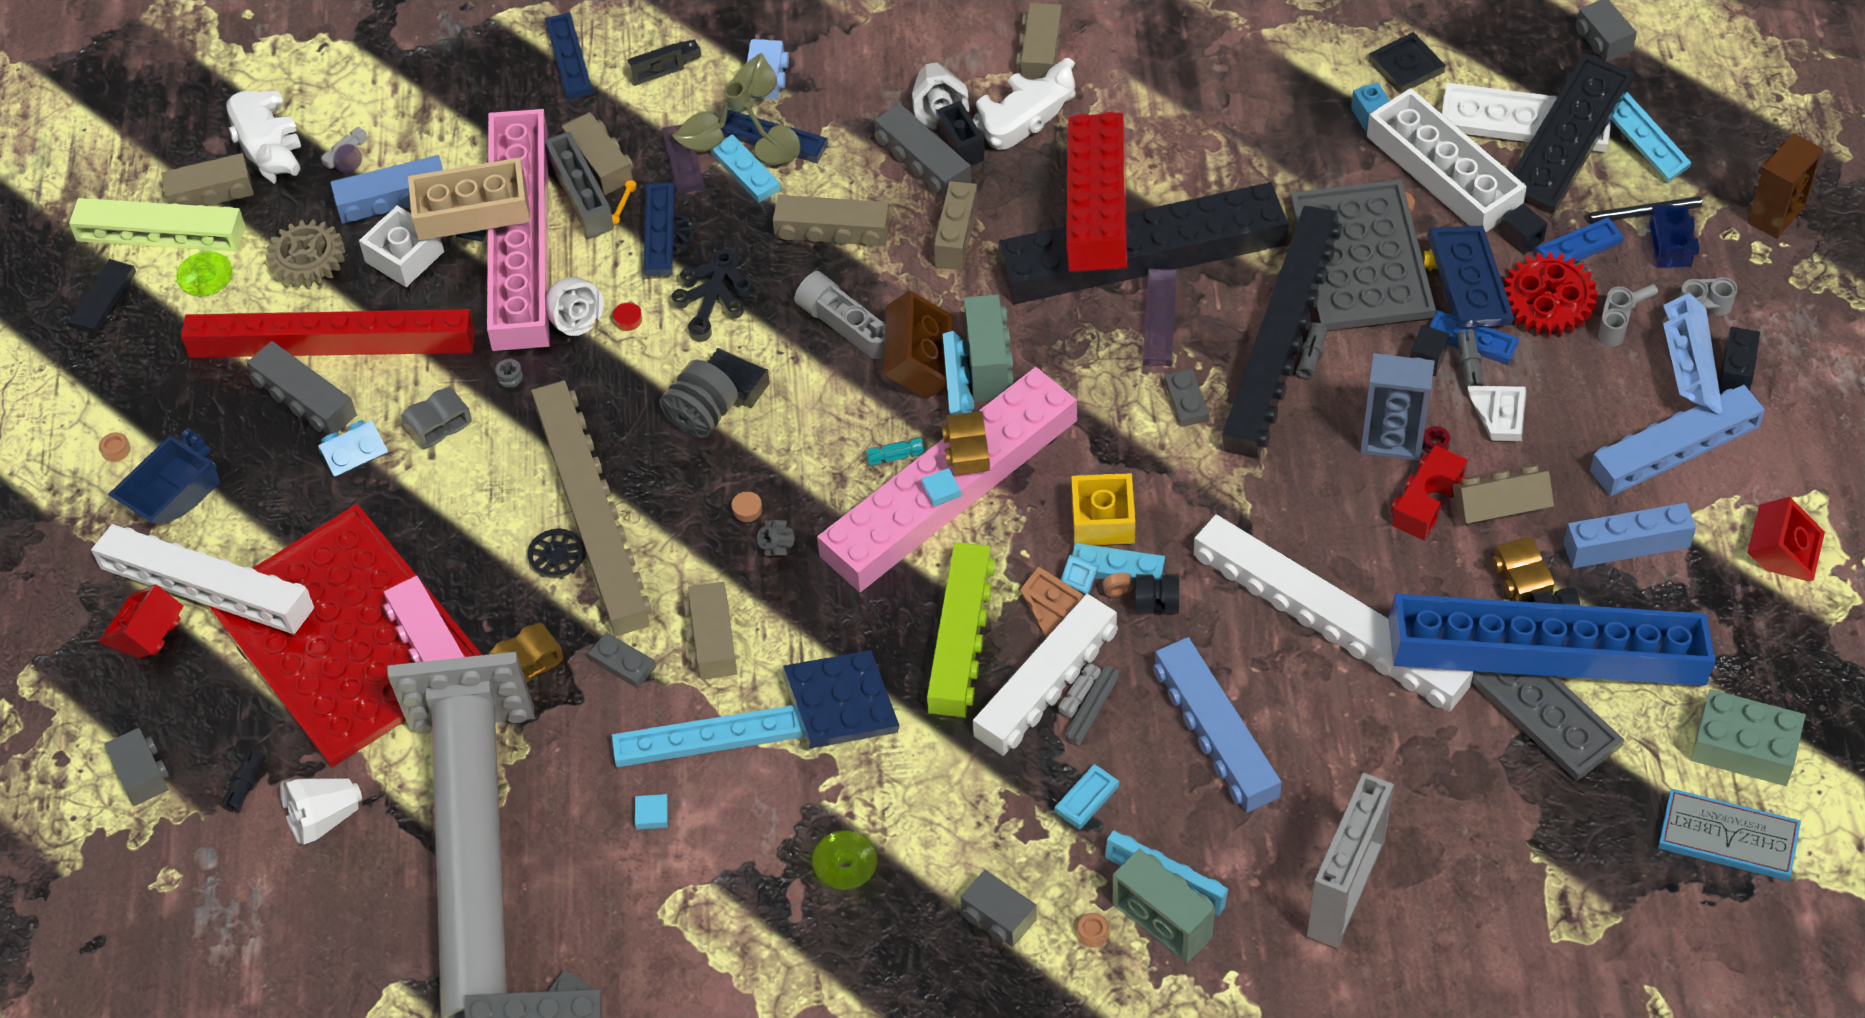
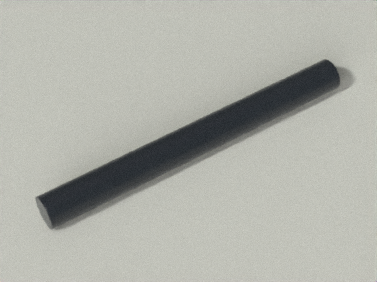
M1700 196L1589 212L1588 219L1590 224L1608 217L1612 221L1700 208L1702 200Z

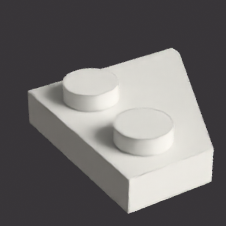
M1468 386L1469 398L1491 440L1522 441L1526 387Z

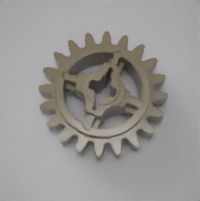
M301 220L297 227L290 223L289 230L280 229L281 237H272L273 245L267 246L269 254L266 255L271 274H275L278 281L284 279L286 286L290 285L293 281H295L297 288L302 283H307V286L311 287L312 282L316 280L318 283L323 284L322 278L324 276L333 278L331 270L340 271L339 262L345 261L343 253L346 251L340 233L336 234L334 227L327 229L326 222L316 226L315 220H312L309 225H305L304 221Z

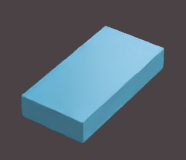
M1094 764L1055 806V813L1080 830L1117 790L1119 780Z

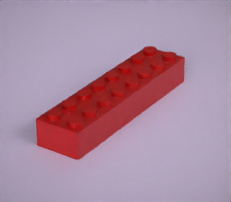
M1105 112L1093 115L1082 113L1068 116L1067 252L1069 272L1127 268L1126 141L1123 113Z

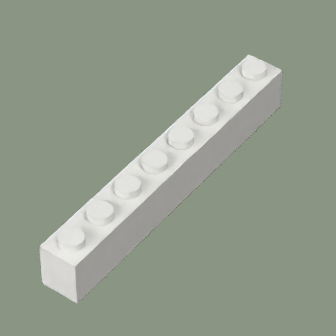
M112 524L91 549L102 570L149 586L157 584L164 591L292 634L296 633L315 608L309 596V591L299 583L292 584L281 580L275 575L268 576L256 572L250 567L244 568L232 564L226 559L208 556L202 551L195 552L186 549L178 543L171 544L160 540L156 536L138 533L129 527L123 528Z

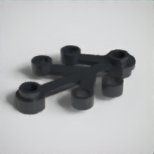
M718 251L712 255L710 263L698 269L687 267L680 272L681 283L686 287L694 286L698 280L713 274L711 280L688 291L677 289L671 296L673 305L680 309L687 307L690 302L705 296L698 316L692 318L688 324L689 336L693 341L704 342L711 337L712 329L709 319L717 297L726 307L729 317L739 318L744 313L742 301L734 299L723 284L725 277H728L734 284L735 293L738 296H748L752 292L750 279L742 277L736 269L739 264L738 257L732 251Z

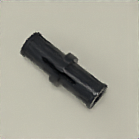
M252 749L246 751L238 771L234 772L230 779L232 781L231 786L221 803L225 810L233 812L235 807L234 812L240 813L249 791L253 790L256 785L255 778L266 759L262 753L256 750L253 752Z

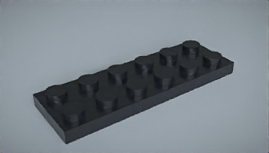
M1584 53L1512 172L1517 179L1527 186L1524 200L1553 213L1557 211L1633 83L1635 73Z

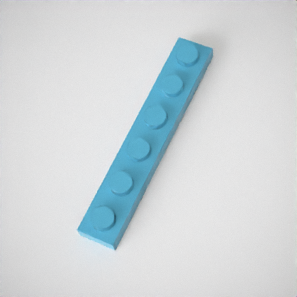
M793 705L612 734L616 767L803 737Z

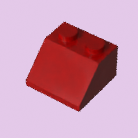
M1791 497L1759 504L1747 553L1766 571L1808 582L1813 581L1825 531Z
M157 584L131 593L98 642L136 658H142L151 654L155 655L164 645L163 637L167 631H171L181 619L179 613L184 606Z

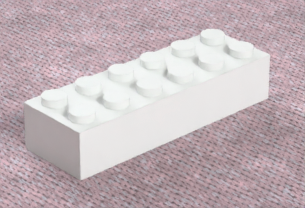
M1412 88L1369 114L1367 137L1469 226H1484L1485 232L1501 223L1502 217L1508 210H1514L1524 203L1527 186Z

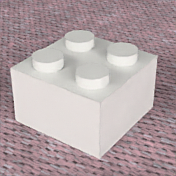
M398 205L359 240L365 262L405 287L412 283L444 252L440 237L418 240L411 213Z

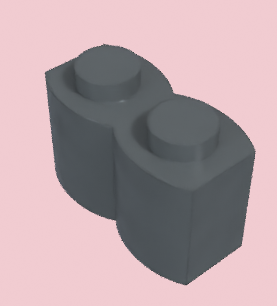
M451 387L435 391L426 401L410 405L401 414L404 428L421 449H427L438 444L447 435L461 431L472 422L469 408Z

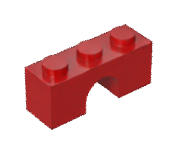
M1437 445L1434 446L1429 455L1425 453L1419 462V471L1416 476L1411 475L1408 478L1404 488V495L1402 497L1397 496L1390 510L1394 514L1392 526L1425 541L1438 520L1441 502L1429 497L1428 494L1441 493L1452 498L1454 495L1453 484L1462 482L1461 478L1465 477L1468 459Z

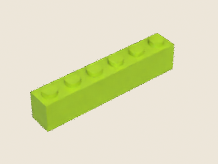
M954 542L927 695L929 714L966 717L967 706H973L975 688L971 687V681L978 678L979 661H975L976 653H982L983 635L979 633L980 627H986L988 610L983 608L984 602H990L992 583H988L989 576H994L996 568V558H991V548L989 545Z

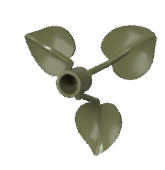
M762 53L749 60L735 74L732 81L724 87L726 101L722 102L723 111L720 122L713 113L699 112L688 118L680 129L673 134L675 141L689 150L703 152L714 149L724 139L720 128L725 126L728 108L737 113L746 110L763 137L755 145L756 156L761 162L768 165L783 164L798 157L801 150L799 139L792 129L783 125H776L767 134L751 109L749 99L751 96L763 98L769 95L777 84L776 74Z

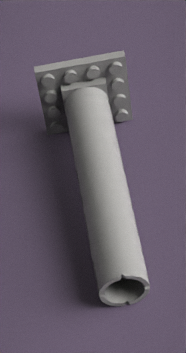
M516 652L388 666V679L410 732L429 733L432 731L441 1018H465V995L507 993L495 723L507 721L522 723L526 719L535 718L534 705Z

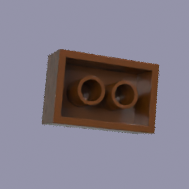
M1795 133L1786 142L1781 141L1777 145L1771 159L1766 158L1758 170L1761 176L1753 188V192L1756 194L1748 207V211H1750L1748 224L1775 239L1781 236L1808 203L1823 148Z
M911 290L888 304L886 308L884 375L925 399L946 388L947 378L943 333L952 331L953 315Z

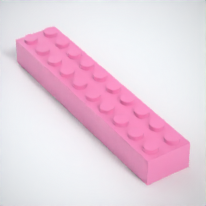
M544 109L489 113L488 163L520 157L526 178L531 222L488 229L487 331L492 351L549 347V319L546 311V295L549 291L548 157L544 140L548 139V129Z
M1034 367L979 410L983 412L990 471L954 475L953 466L947 467L945 449L950 448V442L944 443L942 439L818 535L820 558L858 592H862L1077 421V400L1040 369ZM949 468L961 490V497L933 507L921 485V478Z

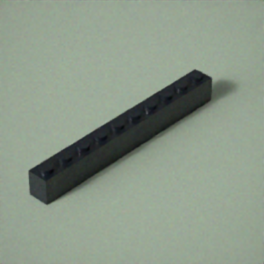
M1305 205L1303 207L1222 433L1225 452L1259 458L1262 448L1268 446L1270 439L1269 428L1271 423H1276L1278 417L1277 405L1279 400H1283L1285 397L1287 376L1291 377L1293 374L1295 353H1300L1303 330H1308L1311 307H1316L1319 297L1318 287L1320 284L1323 285L1326 279L1327 269L1325 267L1327 262H1332L1335 240H1339L1341 237L1342 223H1338L1336 210Z

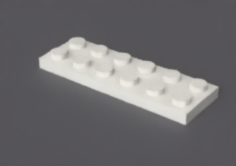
M1446 83L1442 115L1465 134L1531 142L1557 97ZM1611 120L1593 148L1594 151L1607 152Z

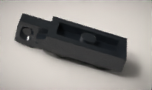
M693 39L674 43L627 59L630 80L636 86L683 70L684 65L688 61L702 57L701 49L696 40Z

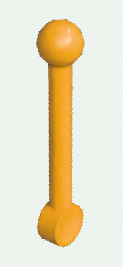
M632 180L625 183L626 190L615 213L612 214L613 225H617L620 222L619 216L630 193L636 190V183Z

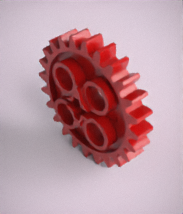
M1538 252L1534 261L1529 256H1526L1524 264L1517 261L1515 270L1509 269L1508 278H1504L1503 283L1513 316H1516L1515 325L1524 322L1525 332L1533 327L1535 328L1536 336L1544 330L1548 338L1551 337L1552 331H1556L1562 337L1565 328L1570 333H1574L1575 325L1582 328L1585 319L1590 320L1592 311H1595L1598 291L1595 290L1596 281H1590L1591 271L1583 273V263L1574 266V257L1566 262L1563 260V253L1555 259L1552 252H1548L1547 258H1543Z

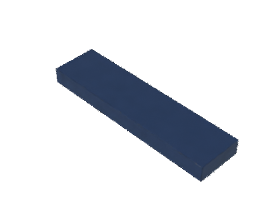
M571 13L545 18L567 100L593 94Z
M728 109L725 126L720 128L724 137H729L733 134L740 142L755 146L757 141L763 137L751 117ZM757 118L767 134L772 127L781 125ZM789 127L796 133L801 146L800 154L796 158L817 164L828 146V138Z
M674 183L646 184L644 276L673 275Z

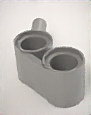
M1723 277L1717 279H1689L1683 283L1679 297L1690 293L1712 314L1723 316L1730 313L1733 308L1737 285L1733 280ZM1668 316L1662 320V323L1669 321Z
M1654 284L1633 293L1625 287H1614L1609 290L1598 332V338L1602 344L1608 347H1616L1623 343L1631 309L1635 308L1637 303L1658 294V289Z

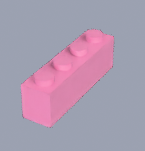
M418 576L384 591L387 604L383 605L384 610L391 622L396 620L399 624L396 627V631L403 644L409 642L412 648L408 651L414 663L464 657Z

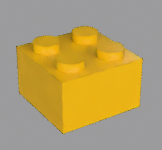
M1132 473L1071 476L1074 546L1075 543L1087 545L1135 544Z

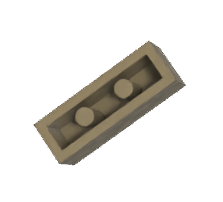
M1030 3L1028 13H1023L1022 29L1026 31L1025 33H1020L1019 49H1023L1022 53H1017L1016 68L1021 69L1022 77L1031 80L1044 78L1049 69L1056 65L1062 26L1061 4Z
M591 112L562 125L563 134L571 132L604 196L625 186L627 181H633L631 170L634 169L630 157L627 154L623 155L621 153L617 140L614 137L610 138L608 136L604 123L601 120L597 121Z
M243 153L161 172L168 204L209 206L254 195L249 169Z
M949 181L934 244L935 267L956 270L964 269L978 208L977 184Z
M1538 464L1520 466V471L1511 473L1507 469L1491 472L1490 477L1480 478L1479 475L1466 476L1461 478L1462 482L1453 484L1457 517L1466 524L1554 506L1549 471L1538 467Z
M725 582L689 586V599H684L686 618L692 617L693 623L687 625L689 643L695 642L696 650L690 651L692 668H699L701 680L737 675Z

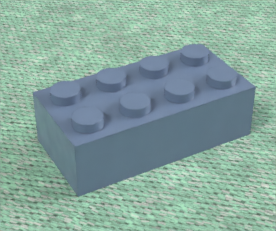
M1373 353L1361 454L1420 461L1432 386L1433 360Z

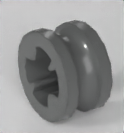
M514 359L503 360L495 368L497 380L503 387H514L523 379L521 365ZM512 370L510 375H505L507 371Z

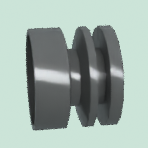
M695 359L686 365L679 374L677 381L670 385L668 390L661 396L659 402L663 413L673 425L693 437L705 438L718 425L721 416L726 415L738 399V392L733 382L723 371L706 361Z

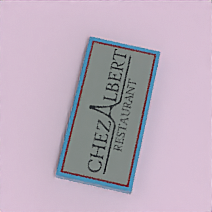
M1671 789L1658 849L1789 881L1792 874L1801 820Z

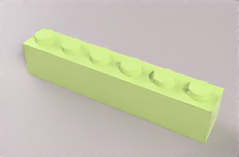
M78 198L69 222L74 237L79 242L238 252L245 230V223L239 208L102 200L96 198Z

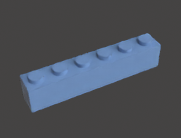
M1745 385L1735 389H1727L1720 395L1722 413H1715L1711 409L1698 404L1688 411L1677 412L1664 422L1659 424L1653 423L1638 434L1627 435L1614 445L1609 447L1603 446L1598 449L1593 455L1590 472L1611 497L1760 428L1765 409Z
M1187 637L1155 651L1153 671L1157 680L1165 683L1172 704L1174 706L1179 705L1183 712L1186 726L1189 730L1194 729L1201 750L1205 755L1209 754L1213 759L1215 772L1220 779H1225L1228 783L1233 801L1236 804L1240 803L1245 812L1248 813L1280 798L1281 780L1190 638Z

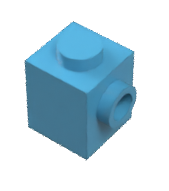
M1377 82L1353 90L1351 109L1364 130L1367 131L1369 114L1390 100Z

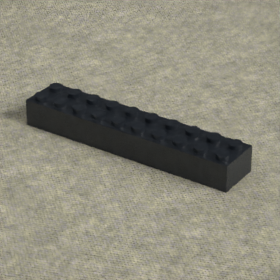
M1272 182L1127 213V268L1069 272L1067 226L998 240L999 263L1013 305L1286 246L1289 223Z

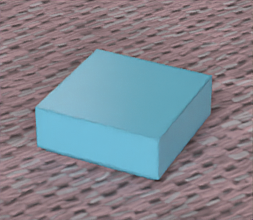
M949 468L921 478V485L933 507L961 497V490Z
M1070 555L1061 581L1077 591L1090 594L1100 565Z
M667 794L635 796L636 830L668 828Z

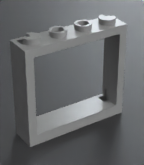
M1362 773L1314 881L1307 937L1335 948L1339 947L1385 842L1394 789L1393 783ZM1324 875L1332 878L1331 881L1324 880Z

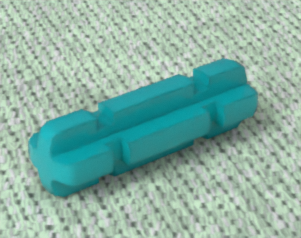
M921 438L909 439V443H906L904 440L882 445L881 449H878V446L868 448L866 456L869 465L881 464V460H885V462L908 458V454H912V456L922 455L924 453V444Z

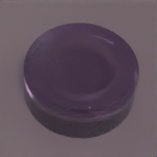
M351 144L341 145L333 155L335 167L343 173L354 172L362 162L361 152Z

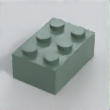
M999 294L964 297L966 340L969 347L968 358L972 376L974 402L993 400L1013 385L1012 352L1009 349V328H1007L1006 324H1003L1007 323L1006 306H1000Z
M1709 689L1691 761L1787 787L1795 765L1806 714Z
M1139 848L1113 874L1112 905L1186 964L1213 938L1215 907L1212 901L1202 893L1197 894L1188 887L1187 882L1180 875L1172 874L1165 869L1156 856L1152 854L1147 855Z

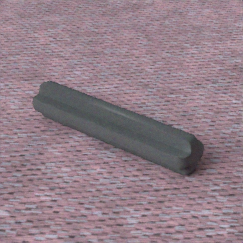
M1105 666L1065 733V740L1068 743L1078 746L1083 741L1119 678V671L1117 669Z

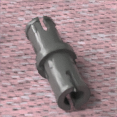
M1321 323L1310 324L1306 341L1302 344L1301 358L1296 374L1303 379L1314 377L1317 362L1322 358L1324 352L1322 345L1327 334V327Z
M1473 329L1467 330V340L1465 330H1461L1456 334L1460 349L1458 361L1459 365L1463 368L1465 389L1467 390L1468 386H1472L1473 379L1475 386H1484L1480 369L1482 357L1477 351L1476 334Z

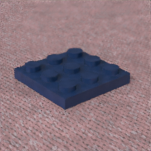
M871 650L783 665L782 675L808 749L898 733L900 725Z

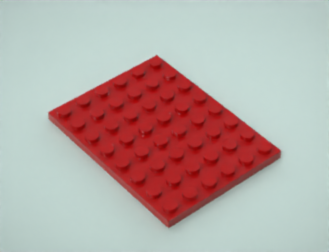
M358 504L252 568L256 572L268 576L275 575L281 580L292 584L299 583L309 591V596L315 608L295 634L206 605L331 768L406 721L388 679V666L414 663L408 651L412 647L409 642L403 644L396 631V627L399 626L397 621L391 622L383 607V605L387 604L384 591L417 575ZM422 583L464 657L481 656L480 651Z

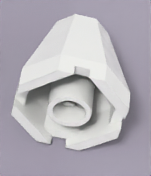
M936 62L926 64L918 72L912 92L914 116L931 129H937L936 109L958 101L963 103L967 112L969 111L967 87L949 70Z
M346 778L289 779L280 782L281 802L283 808L288 807L289 812L286 819L299 844H307L319 839L357 811L358 802L362 801L358 784H352L351 780Z

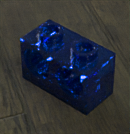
M1687 204L1653 206L1648 225L1657 268L1692 267L1694 255L1699 254V240L1694 238V217L1689 216Z

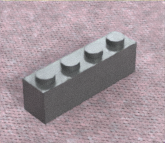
M901 103L874 119V135L877 142L881 146H886L899 162L905 163L914 176L924 180L932 192L938 193L945 199L949 181L971 183V165Z
M571 132L544 140L548 162L586 236L591 238L614 229L610 206Z
M273 341L247 362L251 373L249 378L255 386L260 389L264 387L277 402L281 403L283 401L296 416H303L309 420L312 427L318 432L324 431L328 435L334 432L338 433L357 416L351 397Z

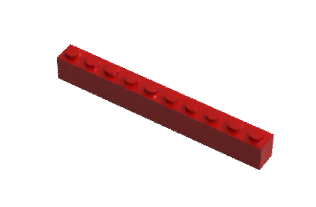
M469 309L185 314L181 338L189 358L253 357L271 341L292 356L472 353L475 329Z

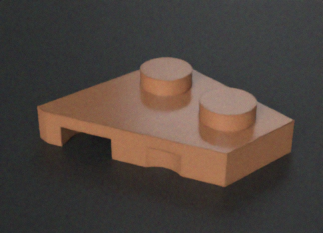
M1039 566L1020 589L1022 596L1046 638L1085 596Z

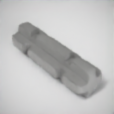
M356 127L350 132L351 136L346 135L331 148L332 151L328 150L321 156L323 165L329 169L335 167L339 163L338 160L342 161L358 148L357 144L361 145L368 139L367 133L362 128Z
M1093 664L1086 665L1082 671L1083 675L1077 678L1068 691V697H1065L1059 704V712L1062 715H1065L1067 718L1074 717L1078 711L1077 707L1083 704L1093 687L1092 685L1101 673L1099 667Z

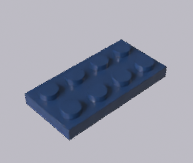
M1484 226L1430 228L1427 237L1456 327L1511 325L1514 316Z

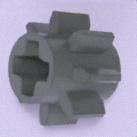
M766 520L765 526L759 530L757 541L762 549H766V556H786V549H790L793 546L795 540L794 532L791 528L786 527V520Z

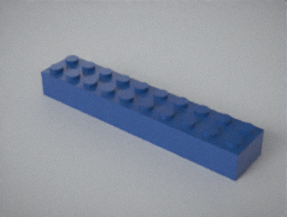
M1395 594L1388 617L1393 666L1706 686L1716 662L1706 613Z

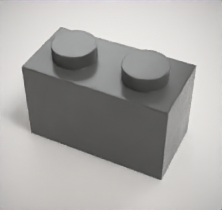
M1599 0L1579 8L1576 30L1580 36H1583L1588 41L1592 50L1599 54L1604 61L1608 62L1633 51L1637 32L1609 0Z
M140 728L104 743L133 807L169 790L164 781L165 778L169 777L162 759L156 762L153 755L158 753V750L151 736L144 738Z
M986 869L982 871L960 897L961 912L966 920L974 925L980 924L988 930V933L994 940L999 943L1005 942L1012 948L1037 920V905Z

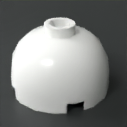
M567 277L557 281L546 295L548 319L558 330L567 335L579 336L593 328L589 325L595 319L599 320L602 316L604 307L602 293L595 285L580 277Z

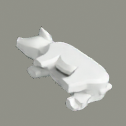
M1064 58L1061 62L1051 67L1046 76L1041 79L1031 80L1022 77L1019 73L1014 74L1008 80L1013 93L1009 94L1001 104L993 102L988 95H984L977 100L976 106L979 113L975 114L973 121L982 136L986 138L990 147L999 150L1009 149L1030 134L1038 133L1044 124L1060 111L1064 102L1075 97V81L1072 74L1075 62L1073 60Z
M279 91L238 92L227 101V111L232 126L229 127V132L233 143H240L245 156L259 167L261 174L273 184L276 183V174L290 173L296 176L299 173L300 166L291 150L301 147L296 133L288 134L296 132L292 117L274 118L272 112L282 109L281 103H283Z

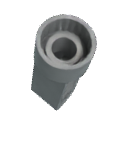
M820 271L809 274L801 282L795 293V303L813 317L821 319L870 358H884L886 324L841 291L836 283Z

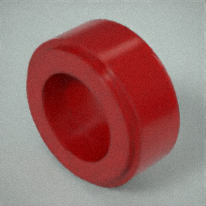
M631 302L618 305L613 311L616 327L623 331H631L638 328L642 323L640 307Z

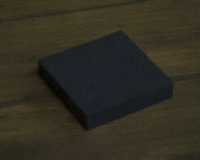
M1414 32L1369 53L1368 60L1399 94L1445 73L1446 66Z

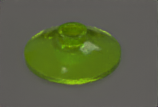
M203 251L189 256L180 264L176 273V280L180 289L189 295L197 297L209 296L221 291L228 285L233 275V268L225 255L214 251Z
M848 830L837 831L824 837L816 846L812 859L813 868L817 877L827 886L840 890L853 889L867 882L875 872L877 866L876 849L866 836L858 832ZM845 862L851 864V866L846 868L840 867Z

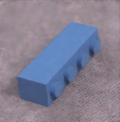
M439 155L331 181L342 224L390 212L397 205L401 208L411 207L408 176L443 170Z
M1687 503L1568 523L1563 545L1573 569L1690 548L1696 525Z

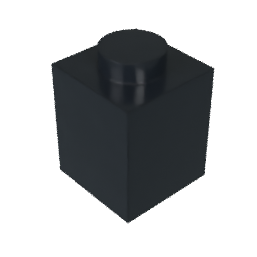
M1524 203L1514 210H1508L1502 217L1500 236L1522 255L1527 254L1544 242L1548 223Z
M1421 325L1411 348L1410 358L1433 360V376L1436 377L1447 352L1450 333Z

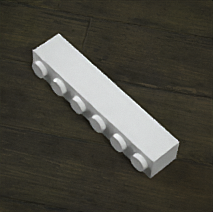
M1086 594L974 718V737L1002 756L1010 748H1016L1020 744L1025 731L1030 726H1036L1040 721L1043 711L1048 705H1054L1060 698L1064 687L1068 683H1074L1080 674L1081 668L1087 662L1091 663L1096 658L1099 648L1105 641L1110 642L1114 638L1118 630L1117 612L1089 594Z

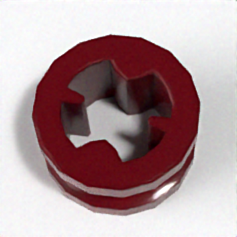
M1440 426L1428 428L1423 438L1422 446L1424 451L1430 454L1435 445L1448 450L1450 434L1445 428ZM1435 438L1441 440V443L1438 441V444H1435L1431 440L1435 441Z

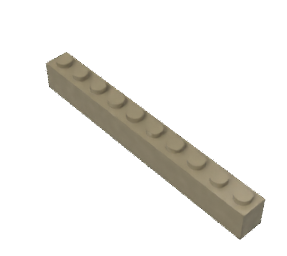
M565 380L533 389L531 391L535 408L614 636L649 627L647 614L652 613V608L648 596H641L640 590L644 589L639 571L635 573L632 571L631 566L635 565V560L631 548H624L623 543L627 542L623 526H617L615 520L619 519L614 502L608 503L607 497L611 496L606 479L600 480L598 475L603 473L598 456L592 458L591 452L595 451L590 434L584 435L583 429H587L583 413H576L575 407H579L575 391L568 390Z

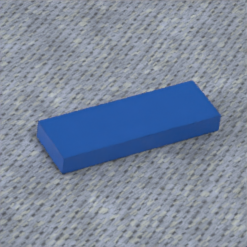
M1608 217L1536 246L1534 254L1536 255L1539 252L1543 258H1547L1548 252H1552L1553 258L1557 259L1563 253L1564 261L1567 262L1570 258L1574 257L1575 263L1621 244L1624 236Z
M1438 310L1429 326L1450 333L1448 345L1459 348L1457 332L1465 330L1467 340V330H1475L1478 353L1482 357L1505 365H1509L1520 339L1485 326L1456 327L1453 315Z

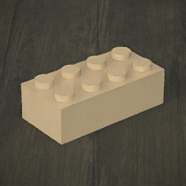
M520 157L408 176L412 221L419 241L531 222L526 178Z

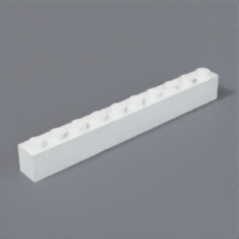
M1217 514L1195 537L1194 556L1201 563L1214 567L1227 579L1235 580L1245 586L1253 595L1261 596L1271 602L1277 610L1285 611L1292 615L1303 626L1311 627L1318 631L1329 642L1337 643L1344 647L1355 658L1363 659L1370 663L1381 674L1389 675L1396 679L1404 688L1417 692L1425 697L1433 706L1441 707L1450 713L1470 688L1473 671L1393 666L1388 618Z

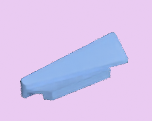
M1687 293L1664 305L1669 321L1663 323L1679 394L1687 401L1709 408L1715 413H1722L1707 311L1702 303L1693 295Z

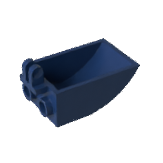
M187 428L182 433L183 440L181 442L169 435L108 495L147 521L163 523L181 517L192 510L221 482L216 472L217 466L211 459L205 457L211 452V448L205 444L202 436L195 434L193 430Z

